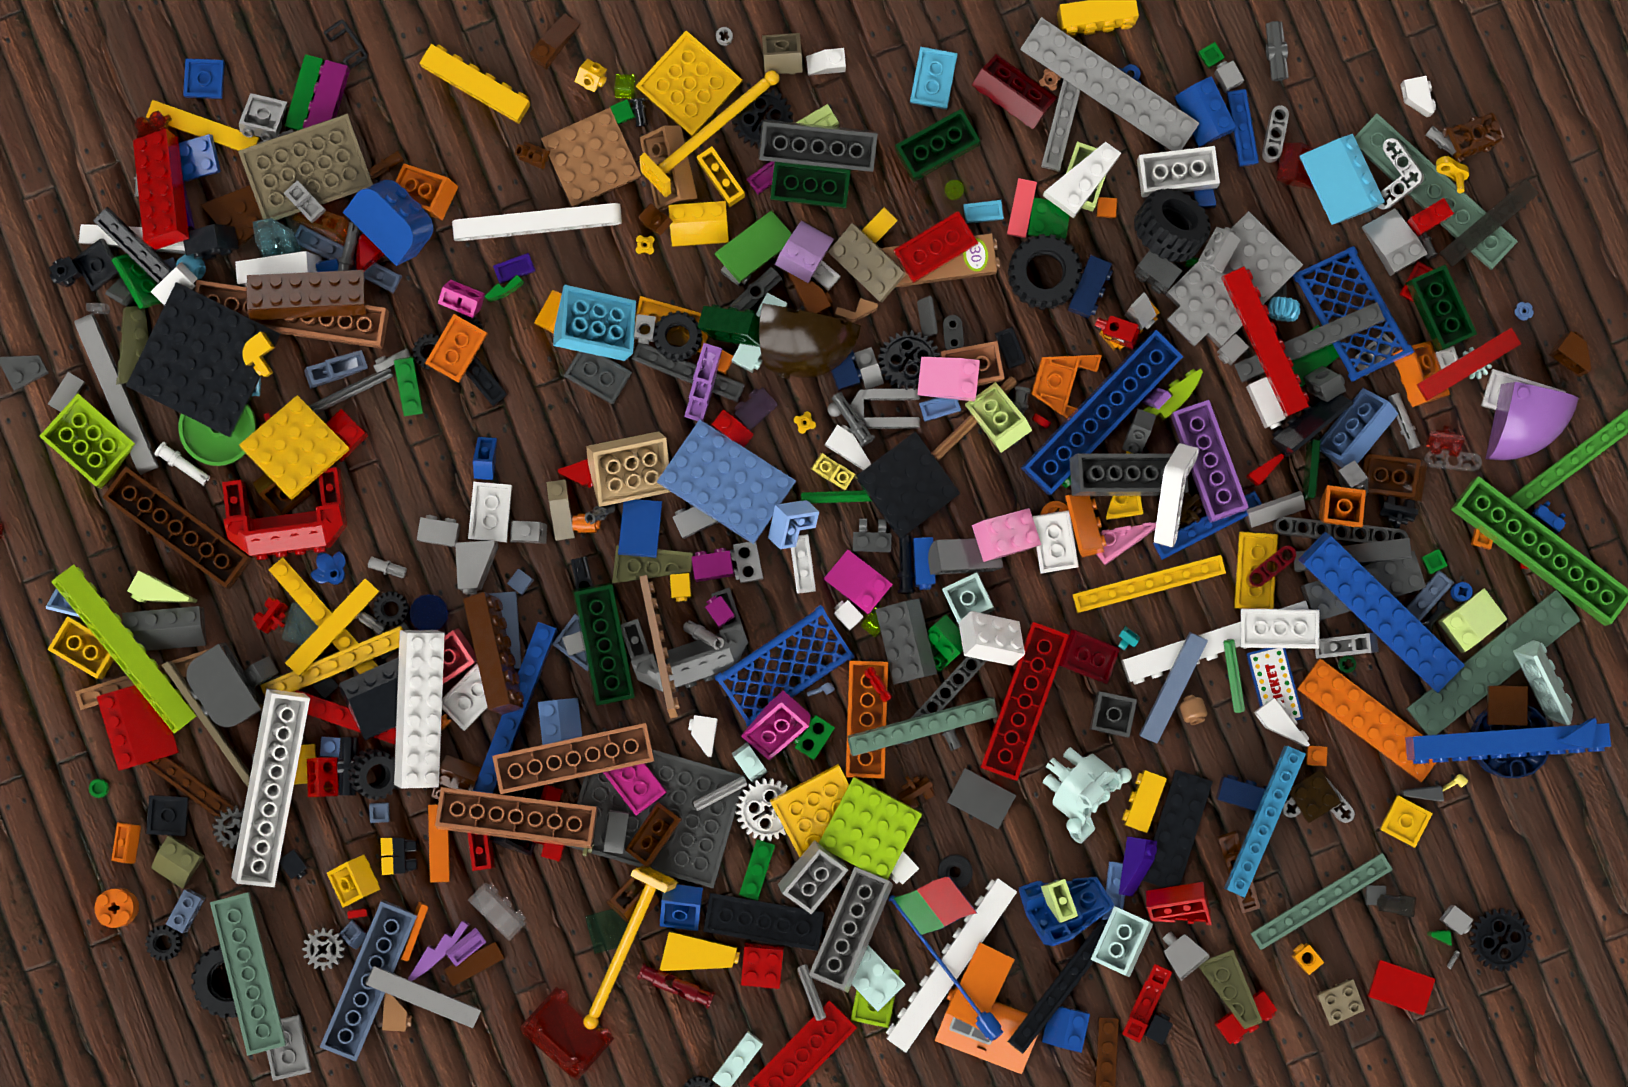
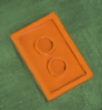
M453 314L425 364L459 383L488 333Z

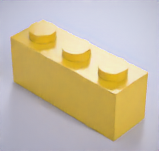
M712 146L697 156V162L724 201H726L729 208L745 198L744 191Z
M1146 770L1138 773L1135 784L1138 785L1136 791H1132L1128 802H1131L1129 810L1125 809L1122 817V820H1124L1123 825L1144 833L1148 832L1167 778Z

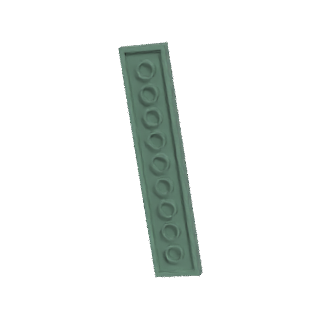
M1376 113L1355 136L1361 152L1394 182L1402 175L1385 154L1383 144L1389 138L1398 139L1424 174L1423 182L1408 195L1423 209L1445 198L1454 214L1449 219L1440 223V225L1485 266L1492 270L1518 241L1468 195L1458 193L1456 185L1446 175L1438 173L1435 165ZM1390 143V144H1389V145H1390L1389 151H1390V150H1393V151H1395V153H1396L1397 155L1400 154V153H1403L1402 150H1401V152H1397V151H1396V149H1395L1396 143H1395V144H1393V143ZM1405 156L1401 157L1399 165L1402 168L1406 167L1408 159ZM1412 173V178L1409 181H1406L1405 179H1403V181H1405L1407 184L1412 180L1417 182L1418 174ZM1401 183L1397 184L1404 191V186Z
M1554 590L1463 663L1465 666L1438 693L1431 688L1408 706L1406 710L1426 735H1437L1487 695V686L1500 685L1521 668L1513 652L1514 650L1532 640L1543 643L1547 647L1581 619L1560 593Z

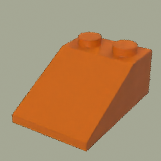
M403 164L395 181L421 205L429 216L440 220L444 219L459 187L448 177L407 164Z

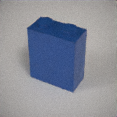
M933 537L913 539L915 587H919V590H930L931 586L936 584L935 575H930L928 553L933 543Z

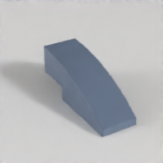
M360 350L306 367L304 372L311 389L363 371L368 366L363 352Z

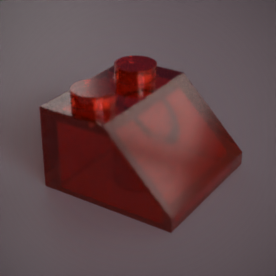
M1301 142L1283 143L1276 180L1290 186L1315 190L1299 157L1315 148Z

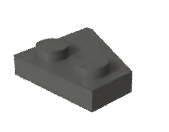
M39 355L0 357V366L14 391L49 374Z

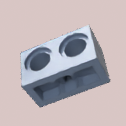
M185 889L166 925L181 933L188 932L206 897L191 889Z

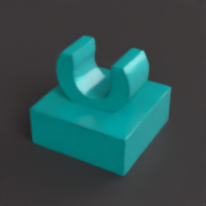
M1125 626L1119 634L1122 640L1118 646L1123 650L1129 644L1135 647L1141 637Z

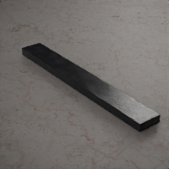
M1100 920L1007 1042L1021 1054L1027 1050L1094 963L1091 957L1107 924L1104 920Z

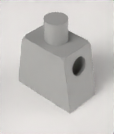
M512 521L510 542L546 544L547 524L530 521Z
M1172 932L1163 937V940L1169 946L1164 951V954L1181 981L1209 958L1208 953L1185 934L1179 939Z

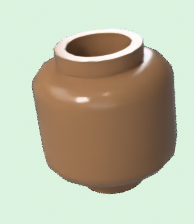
M1194 695L1185 697L1184 702L1179 706L1184 721L1191 725L1205 721V717L1208 714L1203 699Z

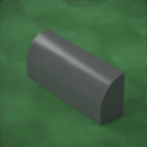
M976 538L936 540L930 546L928 553L930 575L993 572L1004 568L1002 557L983 562Z

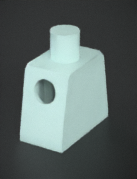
M748 742L732 752L734 759L752 783L768 773Z

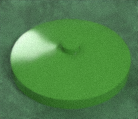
M247 404L232 437H228L183 414L180 415L178 429L184 448L193 458L207 465L222 466L234 463L246 455L239 444L256 431L257 425L255 415L249 404Z

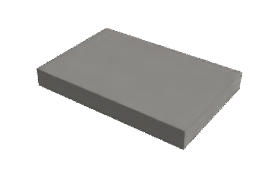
M300 1014L281 1019L287 1045L267 1050L273 1081L312 1072Z

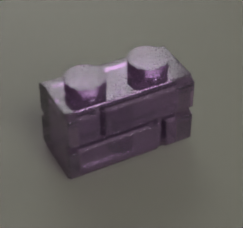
M763 387L760 390L758 388L754 389L749 394L750 399L747 402L741 401L734 408L736 410L734 415L750 431L778 406L777 402Z

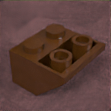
M446 755L439 768V787L433 788L431 797L439 799L441 787L473 791L481 767Z
M630 876L606 903L623 920L629 923L646 883ZM655 893L644 918L660 902Z

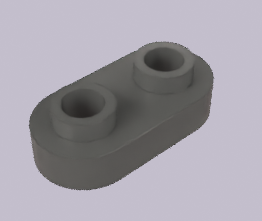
M950 315L943 322L945 349L963 348L962 321L958 316ZM951 321H954L956 323V327H950L949 323ZM956 340L958 345L952 346L951 341Z

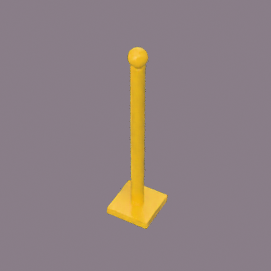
M773 70L768 71L764 78L658 166L644 152L640 156L641 173L664 197H668L671 194V182L666 173L770 88V86L776 85L779 82V74Z
M644 865L633 869L631 876L646 883L589 1014L584 1017L583 1024L587 1029H595L599 1024L598 1018L601 1015L656 889L666 893L676 888L677 880Z

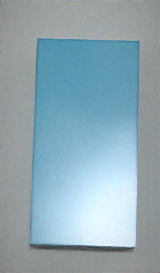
M1001 200L963 205L966 224L1004 219Z

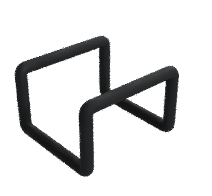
M341 19L326 29L324 35L329 42H332L345 32L349 33L359 47L343 59L345 65L352 69L364 61L368 54L345 20ZM340 24L344 25L345 28L333 37L329 36L328 33ZM361 51L364 56L350 65L348 60Z

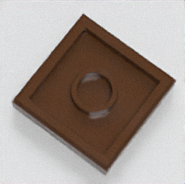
M1487 686V725L1527 726L1528 687Z

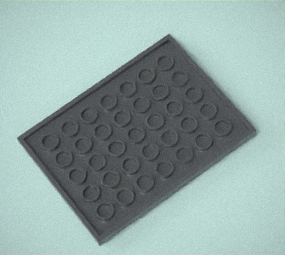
M652 749L654 761L645 764L667 793L637 816L603 772L584 777L577 804L597 807L598 810L592 854L638 867L643 866L641 862L625 851V849L657 802L681 817L682 821L650 868L665 875L714 888L737 809L735 804L739 802L738 796L741 795L742 788L699 811L696 810L693 802L740 777L745 778L746 776ZM610 810L629 812L623 854L604 851ZM568 846L582 851L584 850V848L582 847Z

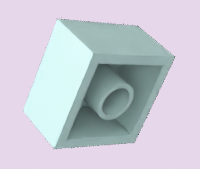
M977 572L942 589L958 624L971 611L987 614L995 610Z

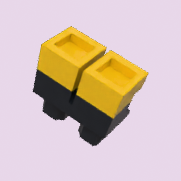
M381 838V856L399 855V857L381 858L382 875L408 873V871L418 869L417 859H407V851H417V841L407 840V838Z

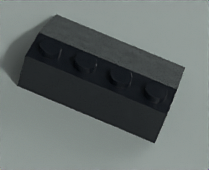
M1338 395L1328 402L1317 397L1318 402L1313 406L1310 403L1309 407L1301 410L1304 414L1299 418L1295 415L1287 422L1289 425L1284 430L1279 428L1273 433L1274 438L1271 442L1284 455V458H1287L1354 403L1342 395Z
M399 657L340 683V692L364 740H368L396 727Z

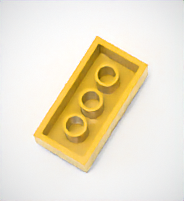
M1087 0L1060 4L1057 12L1059 29L1070 37L1077 36L1076 34L1080 33L1091 35L1095 31L1100 30L1111 32L1114 28L1120 27L1122 30L1130 29L1136 24L1139 16L1136 0Z

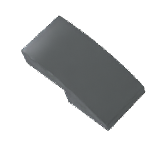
M609 811L604 844L605 852L623 854L629 812Z

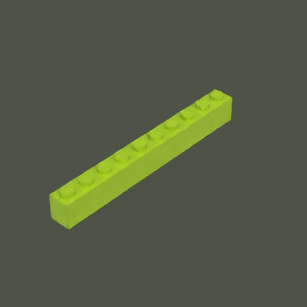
M73 564L52 581V584L173 733H176L196 717L194 710L182 699L183 695L181 692L173 688L169 677L161 673L156 661L148 657L144 646L135 641L131 630L123 626L119 615L110 610L109 603L97 594L96 587L85 579L84 572Z

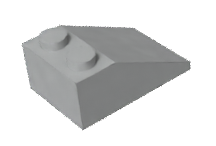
M1396 209L1362 226L1363 231L1390 276L1427 255L1417 235Z

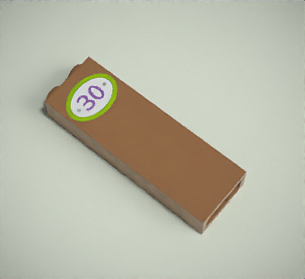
M992 233L976 235L975 238L978 241V245L914 283L906 274L896 287L996 274L997 269L1000 268L999 257H995L994 251L997 250L996 238L993 239ZM899 246L881 248L904 270L893 252Z

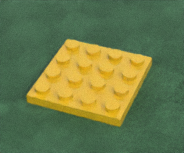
M685 31L641 79L636 88L693 137L738 88L743 80L688 31Z
M298 395L239 444L240 448L291 500L349 451V447Z
M839 764L770 800L799 857L803 855L814 840L818 843L820 842L849 787V783Z

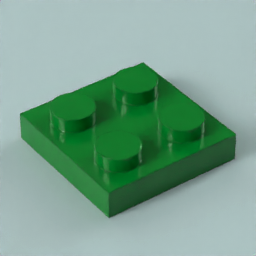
M1034 198L1028 236L1038 237L1039 234H1045V236L1052 234L1056 235L1055 238L1061 239L1062 237L1066 240L1070 215L1047 199Z

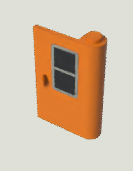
M957 986L954 989L950 988L946 999L949 1000V1004L956 992ZM995 1001L990 1012L1000 1023L1004 1033L992 1042L990 1039H986L979 1029L945 1013L935 1038L936 1042L1014 1072L1023 1073L1036 1038L1023 1054L1007 1041L1028 1013Z

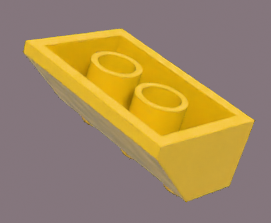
M726 201L669 205V218L673 221L670 225L672 247L729 242Z

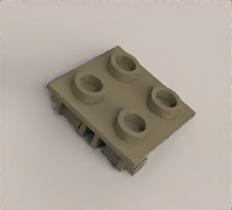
M1346 979L1338 985L1335 984L1333 988L1330 986L1329 990L1319 991V994L1316 995L1318 1001L1321 1002L1330 1026L1365 1011L1354 979Z

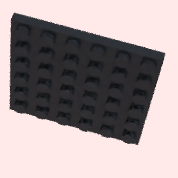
M176 282L126 386L228 437H232L261 377L253 368L255 366L254 363L251 365L245 364L243 348L246 342L259 332H265L275 347L281 333ZM273 350L263 356L266 362H268Z

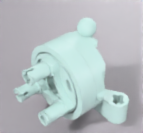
M1070 747L1063 757L1076 767L1072 769L1066 768L1055 758H1052L1050 760L1052 764L1048 763L1046 768L1056 774L1060 781L1053 777L1052 774H1049L1043 780V784L1055 792L1053 805L1070 818L1066 824L1070 836L1076 842L1083 843L1095 830L1090 817L1091 813H1096L1101 803L1109 800L1110 792H1114L1116 789L1120 790L1123 783L1129 782L1132 774L1127 768H1121L1116 772L1096 755L1091 754L1087 757H1082Z

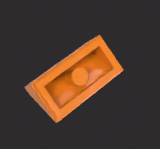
M117 822L111 861L135 864L141 830L140 825Z

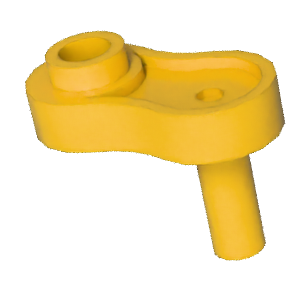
M1449 156L1439 158L1436 161L1437 172L1455 181L1457 192L1464 193V180L1469 177L1468 167L1456 162Z

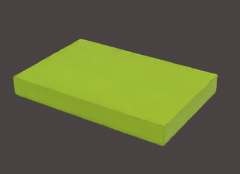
M892 969L899 977L900 970ZM856 990L851 1021L889 1028L895 996L877 1012Z

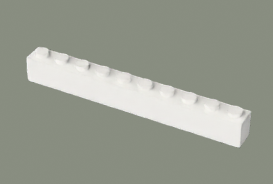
M1303 601L1281 609L1309 608L1307 602ZM1241 622L1199 635L1208 640L1199 659L1206 658L1209 661L1218 658V653L1225 652L1223 641L1227 639H1234L1235 646H1241ZM1185 640L1121 660L1128 682L1133 681L1135 685L1144 682V677L1150 675L1152 679L1163 676V671L1171 670Z
M998 878L995 881L992 879L985 888L988 890L985 896L980 895L974 905L977 906L975 911L978 914H972L964 918L965 925L962 929L960 927L957 928L952 936L955 939L951 945L947 943L941 952L944 954L941 958L942 962L956 980L972 958L978 943L984 941L1017 893V891ZM935 960L930 968L933 971L929 977L925 975L919 983L922 986L918 992L914 991L908 999L910 1002L906 1009L903 1007L897 1015L899 1018L895 1025L892 1023L886 1031L888 1034L887 1040L904 1052L908 1051L954 984L937 960Z

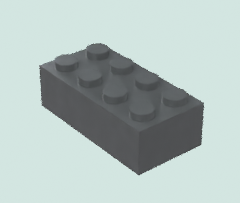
M919 599L875 609L893 684L937 674Z

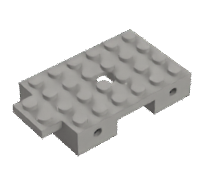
M1249 211L1231 228L1235 231L1234 235L1241 240L1223 273L1211 270L1198 261L1166 293V296L1178 307L1167 321L1193 346L1206 335L1216 346L1221 348L1243 326L1223 284L1222 276L1245 266L1246 270L1249 269L1253 276L1251 281L1254 287L1257 286L1261 293L1260 301L1263 305L1303 266Z

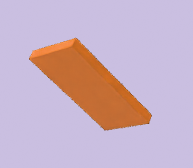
M979 942L959 984L981 1013L984 1011L989 1013L1015 959ZM957 988L946 1013L979 1029L975 1024L978 1021L976 1018L979 1015Z

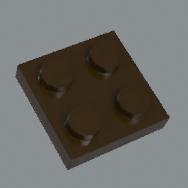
M1321 770L1316 771L1294 785L1289 793L1307 823L1312 822L1342 803Z

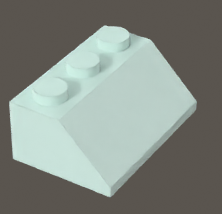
M1114 906L1091 960L1130 977L1153 923Z

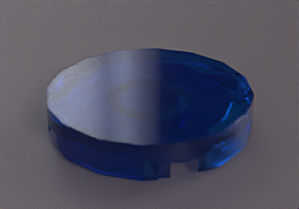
M431 594L422 595L415 599L409 613L411 622L419 630H439L445 625L449 615L448 607L444 600Z

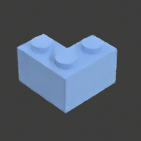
M807 500L775 505L768 538L779 549L796 547L800 530L816 528L819 511Z

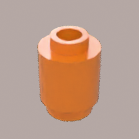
M578 513V515H573L572 528L573 531L578 533H597V529L601 528V521L598 520L594 524L587 523L585 521V514Z

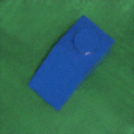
M477 438L473 458L474 479L493 480L497 438Z

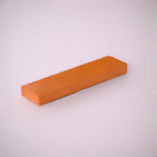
M438 804L428 805L430 882H450L449 830L437 829L435 827Z

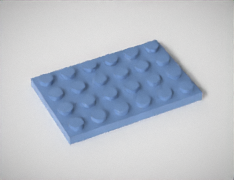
M699 419L657 480V483L750 543L755 544L773 517L775 505L782 504L796 483V480Z

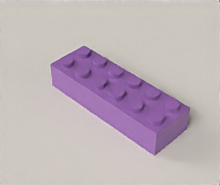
M1206 400L1173 412L1171 419L1180 443L1199 448L1197 460L1191 469V473L1209 522L1212 523L1246 511L1249 507L1210 401Z

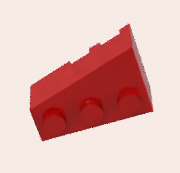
M1203 882L1146 891V904L1150 921L1175 923L1176 920L1187 921V924H1194V921L1212 925L1211 909Z

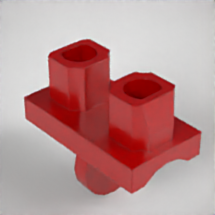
M269 597L264 604L268 608L265 615L258 612L253 617L254 622L257 624L255 627L266 634H269L272 629L275 631L278 626L282 628L286 626L282 621L286 617L284 613L289 608L280 600Z

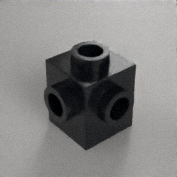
M69 256L64 259H57L49 267L52 272L49 274L55 284L58 283L62 287L73 285L76 279L83 276L75 261Z

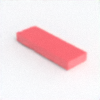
M1018 178L1007 235L1026 238L1037 182Z

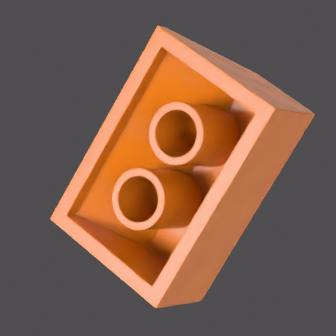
M1431 341L1412 345L1414 353L1394 361L1399 370L1401 382L1406 389L1408 401L1412 407L1450 395L1449 389H1446L1426 401L1417 387L1418 383L1441 370ZM1403 350L1397 351V352L1392 353V354L1395 355V354H1397V353L1402 352Z
M1066 495L1075 537L1082 558L1103 553V547L1107 546L1104 535H1100L1099 528H1102L1100 517H1096L1094 510L1097 509L1095 498Z

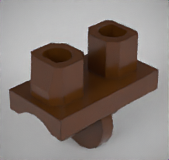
M524 141L523 145L518 144L515 155L519 156L520 160L540 169H545V162L548 161V155L550 154V151Z
M907 775L904 777L907 783L901 786L904 791L899 793L898 797L903 803L915 809L919 805L916 799L917 796L922 794L927 800L935 795L932 789L933 784L927 776L919 779L918 776L910 779Z

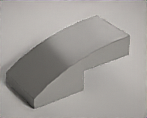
M298 180L284 192L311 223L316 221L326 211Z

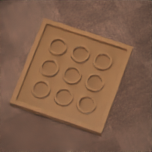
M611 108L541 138L545 149L550 151L549 158L572 207L581 205L641 178V174Z

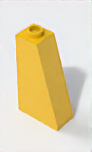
M669 931L660 970L732 968L734 963H738L740 953L737 952V947Z

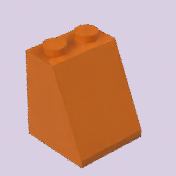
M1327 485L1320 500L1319 519L1323 523L1362 528L1366 490Z

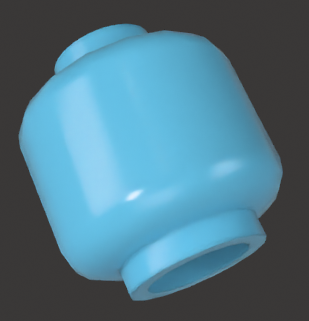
M185 254L176 262V266L182 262L198 279H201L206 272L204 261L202 259H194V256H186Z

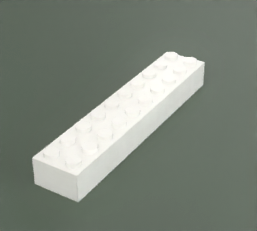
M273 689L266 690L231 877L236 884L275 887L310 698L304 693Z

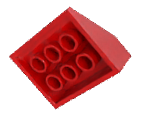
M135 685L96 696L118 771L179 753L174 733Z

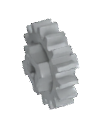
M322 928L321 933L316 929L314 930L315 935L308 934L310 940H304L307 947L302 948V950L307 951V954L303 957H309L308 965L314 963V969L321 966L322 970H326V965L332 969L333 963L337 965L340 963L338 958H344V955L341 954V951L346 950L345 947H341L344 940L338 939L339 933L333 935L334 929H330L327 932L326 928ZM320 936H327V937H330V938L327 939L326 941H323V940H322L321 938H319V937H320ZM329 944L326 948L327 952L319 954L322 950L321 946ZM334 944H336V954L333 952ZM312 945L315 947L314 954H312ZM325 957L329 961L321 962L319 959Z

